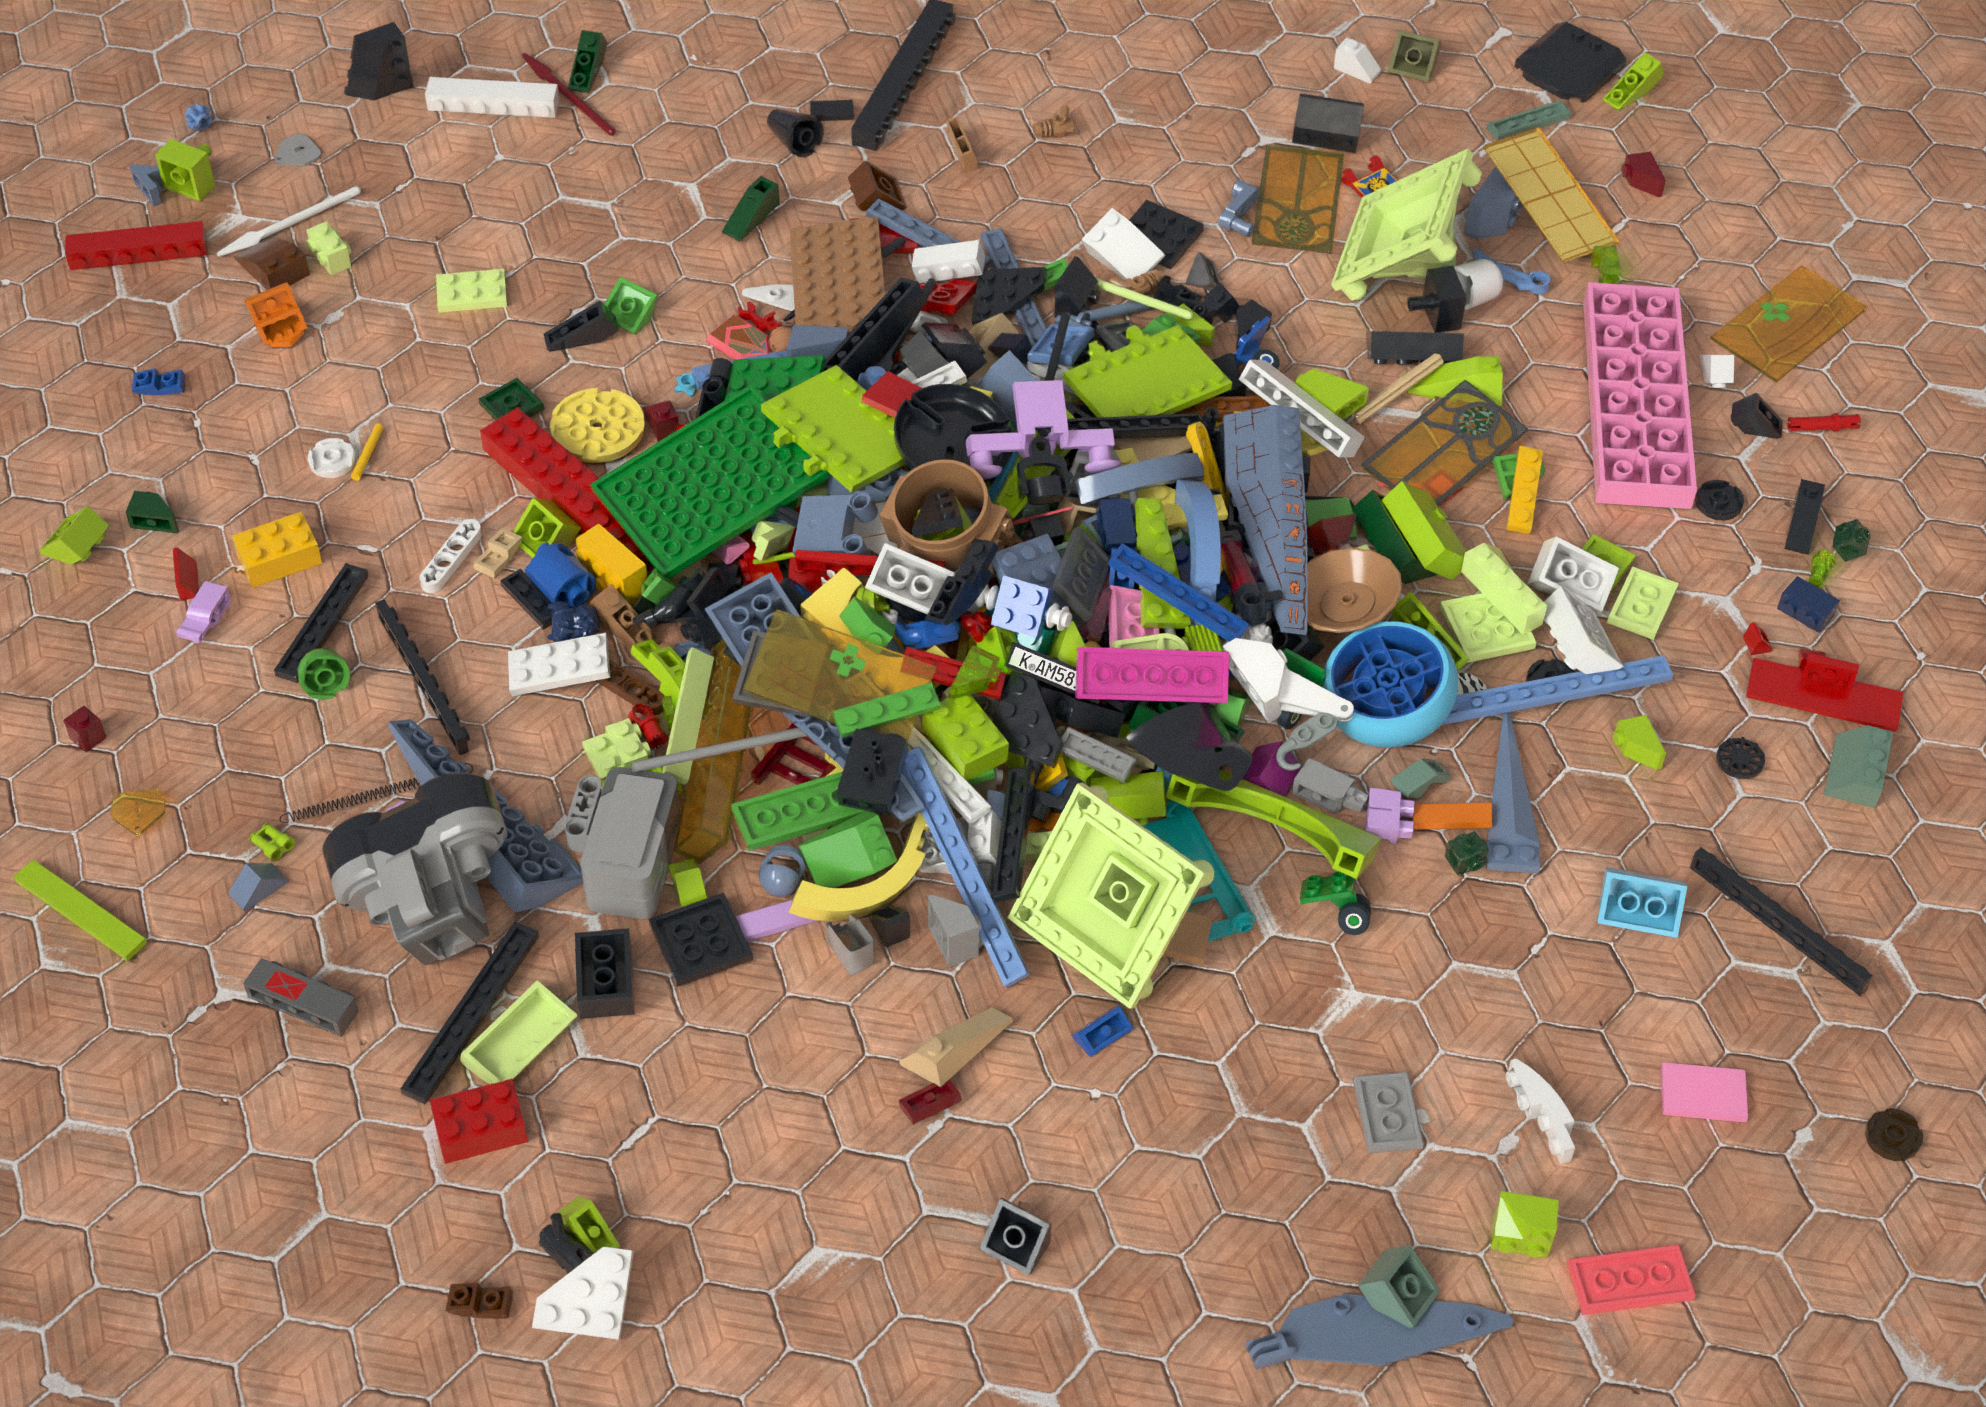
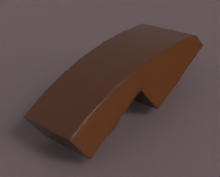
M479 1283L451 1284L446 1312L474 1318L508 1319L513 1291L510 1287L482 1288Z

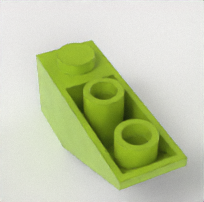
M1644 52L1608 92L1603 101L1620 111L1651 91L1664 76L1661 62Z

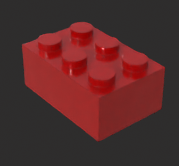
M513 1079L430 1100L445 1164L528 1142Z

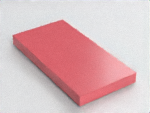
M1679 1244L1572 1258L1567 1261L1582 1315L1692 1301L1696 1297Z

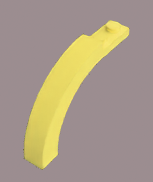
M922 812L914 817L898 862L885 875L868 884L852 888H828L802 880L788 913L819 921L849 920V914H851L853 919L854 917L860 918L876 912L891 903L908 886L926 855L920 852L925 841L921 837L922 832L929 829Z

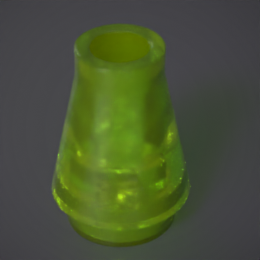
M1819 550L1813 555L1809 583L1816 587L1823 586L1824 581L1836 566V557L1833 553L1827 550Z

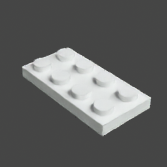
M606 633L508 651L509 691L511 695H522L610 678L609 648Z

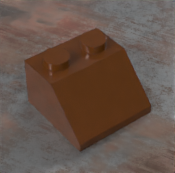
M865 160L848 176L851 186L850 190L856 199L855 204L861 211H867L877 199L900 210L906 208L896 178Z

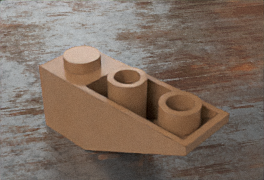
M612 584L595 596L589 603V606L597 611L598 622L631 648L634 644L650 639L656 644L660 641L658 636L645 622L638 626L633 623V618L638 615L637 612Z

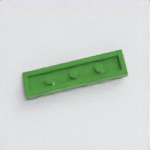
M931 682L833 711V718L841 738L854 735L856 728L861 730L865 728L874 729L938 710L940 703Z

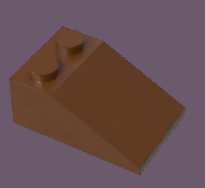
M274 236L234 256L235 260L266 290L286 282L290 286L310 275L306 255L294 243Z

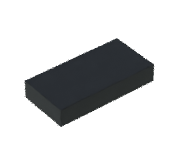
M853 100L810 101L811 115L818 118L819 121L854 120Z

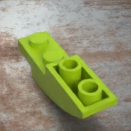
M652 639L632 645L630 653L661 682L659 691L676 706L685 668L684 661L670 646L661 648ZM705 699L702 716L710 714L711 709L707 699Z

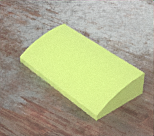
M537 980L461 1053L460 1063L488 1084L508 1079L514 1080L578 1015Z

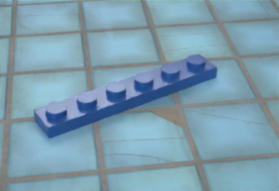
M1123 543L1108 562V565L1229 642L1235 638L1240 639L1249 626V623Z

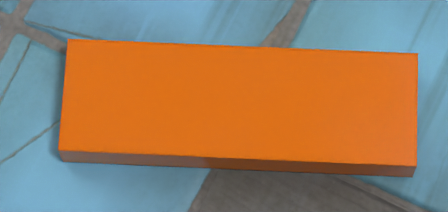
M1492 803L1414 804L1413 828H1492Z

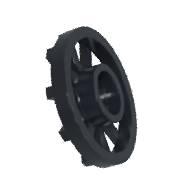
M1744 737L1729 738L1719 745L1716 761L1720 769L1727 775L1738 779H1750L1760 774L1763 770L1765 754L1756 742L1753 743ZM1723 750L1731 755H1721V752ZM1759 757L1760 762L1752 758ZM1729 759L1730 763L1727 765L1722 761ZM1750 763L1757 765L1759 767L1756 770H1754ZM1731 767H1734V768L1738 769V772L1733 771V770L1730 769V768H1731ZM1746 768L1750 771L1749 773H1742V770Z

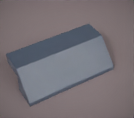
M1009 350L989 368L976 388L993 392V400L1002 407L1010 419L1009 422L1018 431L1012 385L1014 382L1038 380Z

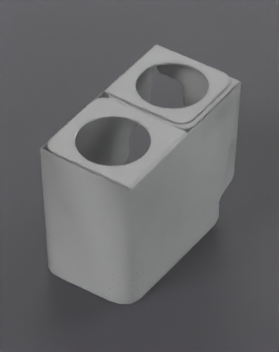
M849 914V924L840 926V923L832 925V922L825 923V940L851 976L875 964L873 938L859 919L857 921L855 917L853 919L851 914ZM839 935H848L852 939L850 948H846L839 939Z

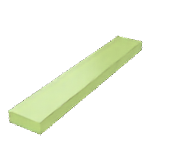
M693 647L687 654L666 755L696 748L714 657ZM693 760L663 766L662 773L673 775L677 782L685 785L689 781Z

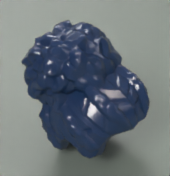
M561 601L552 602L548 605V609H553L552 633L547 635L548 640L554 642L596 635L600 631L597 611L591 606L585 604L574 606Z

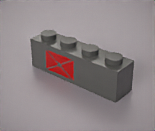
M261 958L243 982L248 998L340 1037L358 1013L355 997L348 991L336 990L324 981L310 979L304 973L286 969L276 961L270 962Z

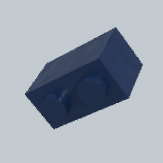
M1130 499L1100 500L1096 509V516L1104 552L1109 555L1112 552V547H1120L1122 543L1129 548H1135L1137 544V532L1134 527L1135 509L1131 507Z
M1797 576L1782 592L1777 609L1820 633L1835 616L1840 600Z

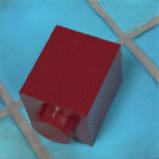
M84 705L63 720L69 738L85 752L106 738L100 718Z

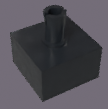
M1454 266L1427 269L1423 296L1407 298L1409 312L1425 309L1434 333L1461 330L1467 296Z

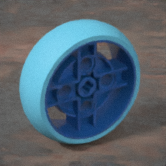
M1380 622L1351 633L1332 651L1324 667L1326 676L1323 688L1350 701L1354 708L1353 718L1346 722L1338 721L1337 727L1350 738L1370 746L1400 747L1427 737L1446 720L1457 697L1458 672L1450 652L1432 633L1408 623ZM1356 667L1352 681L1343 684L1347 675ZM1438 684L1433 694L1421 704L1427 688Z

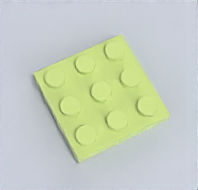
M1483 593L1441 601L1440 610L1454 640L1470 659L1467 663L1532 650L1536 647L1537 642L1532 632L1530 631L1523 635Z

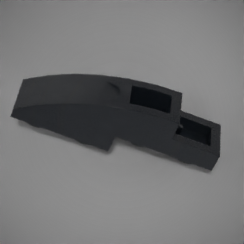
M974 539L955 577L947 576L925 618L928 622L948 625L958 619L972 606L993 575L988 568L999 549L995 542Z

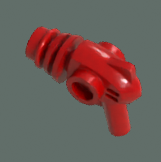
M976 611L975 614L964 613L960 616L965 632L978 643L982 642L987 632L995 627L991 625L992 617L987 616L981 611Z

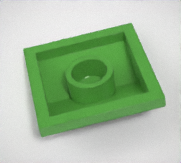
M620 277L604 304L615 314L618 327L636 335L651 320L658 295Z

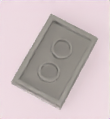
M1408 1072L1354 1076L1353 1085L1367 1154L1423 1149L1424 1143Z

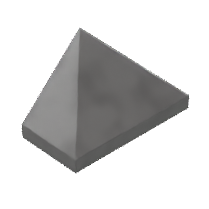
M1199 252L1195 256L1186 284L1211 291L1221 283L1214 261Z

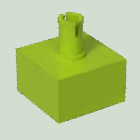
M170 139L155 154L163 187L201 201L216 186L209 161L212 149L205 143H201L198 148Z

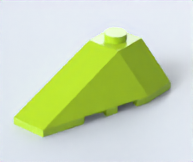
M1476 356L1442 364L1406 392L1431 399L1443 398L1461 382L1466 380L1502 408L1503 372L1500 356ZM1456 393L1449 398V403L1457 404L1458 401L1468 404L1472 402L1487 403L1467 393Z

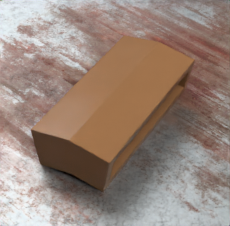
M958 116L945 121L949 129L950 142L963 172L977 170V158Z

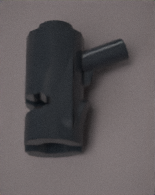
M554 1213L550 1216L552 1224L545 1226L539 1234V1246L569 1274L594 1253L578 1238L565 1230L562 1214Z

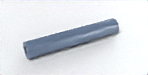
M1136 301L1088 310L1086 312L1087 320L1090 322L1149 310L1151 307Z

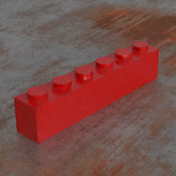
M203 221L65 235V256L70 270L207 256V237Z

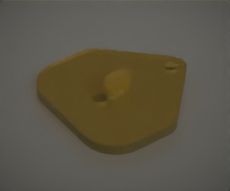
M157 789L123 792L115 796L112 801L111 816L113 820L134 835H141L165 813V796Z

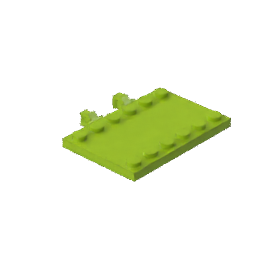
M1136 325L1128 327L1126 338L1131 340L1130 345L1111 352L1110 350L1105 351L1104 347L1097 343V340L1089 343L1088 351L1091 361L1063 372V380L1097 418L1174 414L1231 390L1232 382L1179 325L1150 337L1148 334H1143L1142 330Z
M837 365L761 404V412L780 428L774 432L773 443L780 448L783 444L795 442L811 456L810 459L804 460L803 465L804 471L809 476L820 470H827L846 489L854 493L905 465L894 441L895 418L863 403L862 395L866 390Z

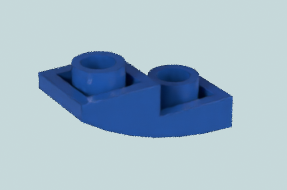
M156 368L137 372L133 376L132 391L142 395L184 392L185 374L182 369L159 374Z

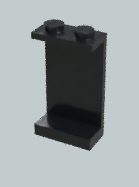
M718 567L710 568L686 601L689 606L684 613L672 621L669 619L665 622L660 620V624L706 620L709 616L705 608L721 600L731 584ZM641 594L632 608L639 615L650 608L655 609L657 604L646 599Z

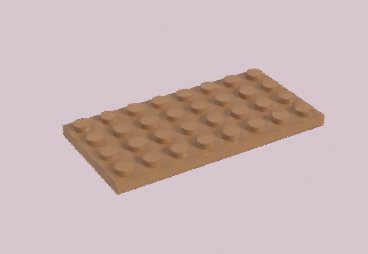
M864 217L862 219L842 220L840 222L821 223L819 225L800 226L790 229L796 325L848 328L849 335L884 297L886 293L878 217Z

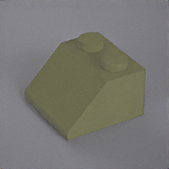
M1399 30L1388 72L1429 82L1437 63L1442 44L1441 41Z

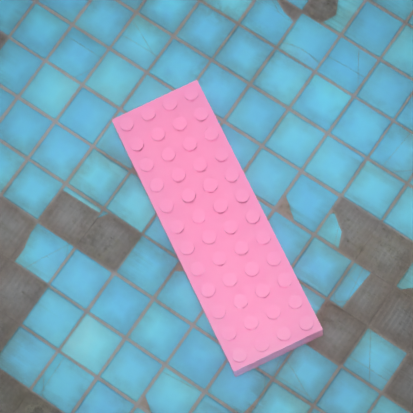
M1588 282L1583 305L1596 503L1692 509L1697 485L1679 288Z

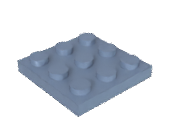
M1045 534L997 551L991 563L1001 582L1003 575H1008L1052 588L1062 559L1049 535ZM1052 590L1048 609L1054 603H1057L1059 605V610L1063 609V607L1065 606L1069 607L1064 602V600L1054 590Z

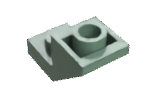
M1419 759L1395 775L1390 782L1397 788L1396 791L1401 792L1402 797L1406 799H1421L1431 784H1446L1451 775L1436 760Z

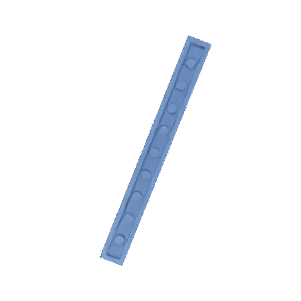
M1663 655L1622 663L1623 667L1618 670L1584 674L1580 671L1457 695L1454 706L1442 725L1672 681L1673 673Z
M918 746L908 752L903 774L925 807V810L921 812L965 905L980 920L982 929L979 930L981 939L1003 985L1008 988L1031 974L997 903L992 898L988 884L923 748Z

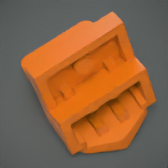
M287 282L244 299L264 345L268 344L272 348H292L303 337L304 329L308 328Z

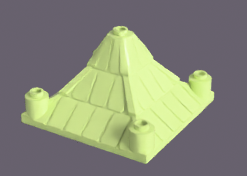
M1469 148L1362 197L1331 283L1335 291L1342 290L1350 300H1360L1365 296L1367 284L1363 280L1370 277L1384 278L1408 275V277L1425 280L1427 269L1456 266L1458 246L1455 244L1453 225L1459 192L1462 184L1464 187H1473L1478 184L1482 175L1481 170L1472 161L1474 154Z
M1083 782L1077 783L1020 892V898H1017L1007 918L1128 1008L1132 1009L1136 1007L1139 1000L1149 997L1152 993L1153 982L1150 977L1198 889L1209 885L1213 881L1214 870L1208 861H1191L1110 804L1108 793L1103 787H1088Z

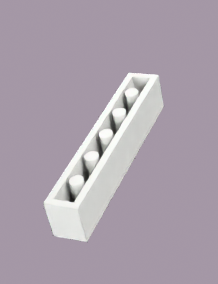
M430 77L425 92L428 111L555 118L559 104L557 84Z
M1249 360L1239 378L1241 382L1271 405L1299 408L1300 428L1337 457L1355 456L1365 438L1363 435L1267 361Z

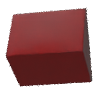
M1752 622L1743 635L1750 654L1770 653L1773 648L1766 632L1756 623Z

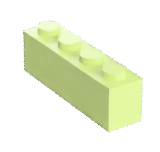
M1482 543L1465 552L1461 572L1523 635L1543 624L1547 605L1513 572L1500 548Z

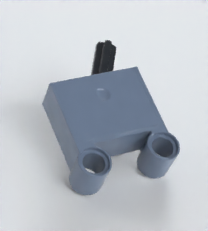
M859 491L853 495L803 496L800 513L785 505L776 508L775 516L797 529L793 546L794 555L796 550L871 556L862 537L858 534H852L855 518H858L862 523H868L877 517L878 509L867 492Z

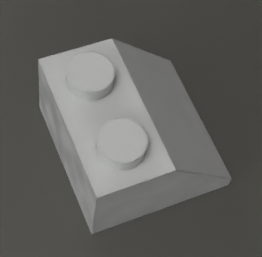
M936 895L928 896V928L948 967L978 957L979 945H981L979 930L982 929L978 916L973 915L966 905Z

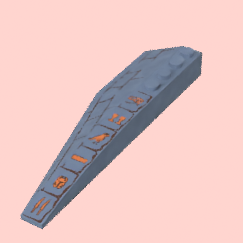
M1272 405L1224 415L1226 487L1228 491H1231L1232 503L1239 512L1238 519L1240 524L1244 525V534L1255 563H1258L1260 577L1267 586L1266 592L1281 590L1283 593L1281 600L1272 601V609L1281 632L1306 635L1308 600L1307 526L1299 408Z

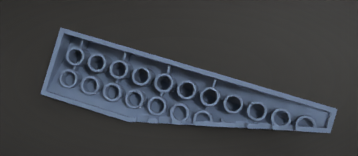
M772 572L705 608L706 613L741 668L753 630L817 642ZM826 657L819 683L851 695ZM818 685L814 698L815 702L837 710L851 706L850 704L854 705V702H856L852 696L836 692L821 685ZM813 702L809 717L783 713L844 769L854 735L841 738L833 718V711L835 710ZM902 773L891 812L904 822L925 810V807Z

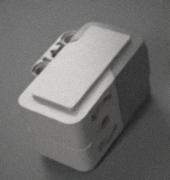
M616 767L608 772L604 786H602L601 780L594 775L584 776L578 782L565 823V834L568 847L573 851L583 852L580 867L586 905L591 911L637 919H649L657 912L682 822L678 785L673 775L645 770L634 772L632 768Z

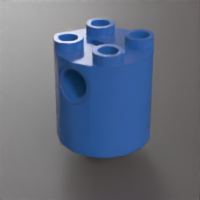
M562 543L541 544L537 549V554L525 568V572L532 582L551 602L561 601L569 605L578 606L587 602L596 588L594 575Z

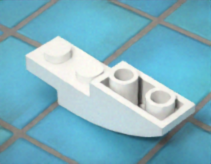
M1517 1058L1512 1059L1506 1072V1079L1508 1085L1514 1088L1517 1094L1519 1109L1525 1112L1528 1120L1538 1118L1541 1131H1545L1549 1139L1550 1151L1553 1155L1557 1156L1559 1163L1571 1162L1575 1146L1570 1134L1575 1121L1568 1108L1555 1090L1538 1073Z

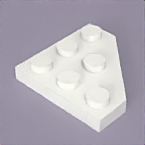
M602 1247L537 1298L532 1328L621 1339L634 1251Z

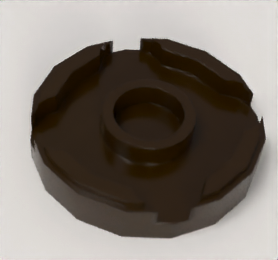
M1888 1108L1885 1111H1877L1872 1115L1866 1125L1865 1136L1868 1145L1879 1156L1892 1161H1906L1914 1157L1919 1151L1923 1142L1922 1129L1920 1131L1917 1125L1918 1122L1913 1116L1902 1110Z

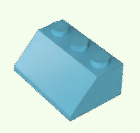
M1605 867L1597 923L1678 938L1687 884L1682 880Z

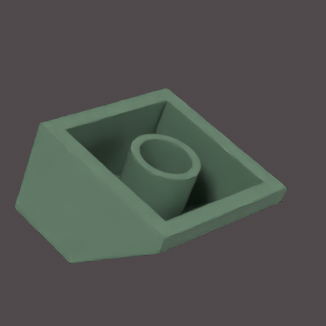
M1411 1245L1384 1250L1358 1284V1287L1373 1309L1409 1328L1416 1325L1440 1292V1289Z

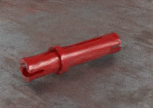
M1833 413L1831 416L1788 417L1787 419L1790 422L1787 423L1788 432L1814 430L1838 432L1840 429H1859L1861 426L1857 424L1861 423L1859 414L1839 415L1838 413Z

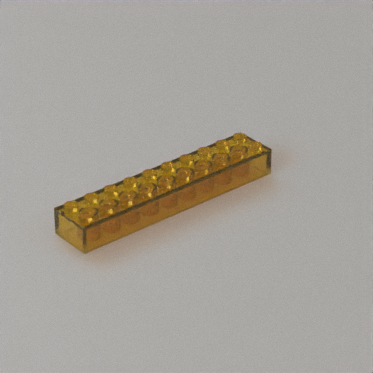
M723 638L711 648L710 656L714 657L695 749L745 739L750 732L748 725L749 719L753 714L752 706L734 703L732 699L742 668L723 653L727 647ZM746 749L693 760L689 781L685 787L674 846L675 853L688 859L694 858L696 863L701 864L707 858L712 857L717 850L729 843L732 837V832H730L731 823L734 820L731 804L735 803L739 795L738 783L743 773L741 765Z

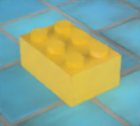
M302 511L231 535L236 555L252 588L322 564L318 544Z
M597 524L576 538V554L578 559L594 575L596 588L600 592L612 584L632 607L642 594L640 586L647 579L646 564L605 528Z

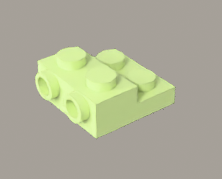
M629 718L605 726L606 733L582 741L583 749L601 783L606 780L607 774L611 769L616 767L632 768V762L645 760L651 756L648 743L646 741L641 743L639 739L642 737L638 724H632Z

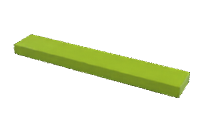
M31 860L13 876L16 883L126 961H129L147 944L143 936L35 860Z

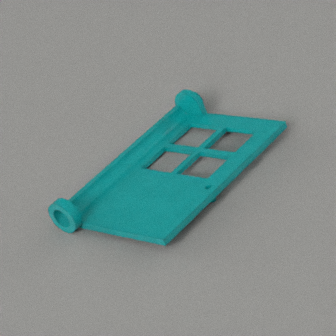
M1169 800L1166 803V816L1168 818L1142 827L1148 829L1191 861L1205 860L1212 865L1214 878L1208 885L1212 893L1196 897L1190 903V906L1216 899L1227 918L1211 924L1208 942L1239 932H1248L1253 928L1256 921L1254 913L1250 911L1191 808Z

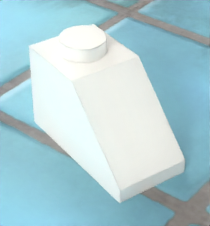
M1346 37L1336 48L1334 69L1370 84L1381 73V68L1364 44Z
M1699 355L1704 383H1712V388H1725L1726 383H1734V355Z

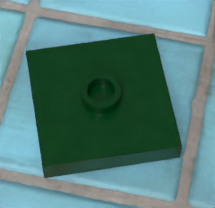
M518 378L479 398V405L495 420H498L517 407L528 417H532L545 409L544 403Z

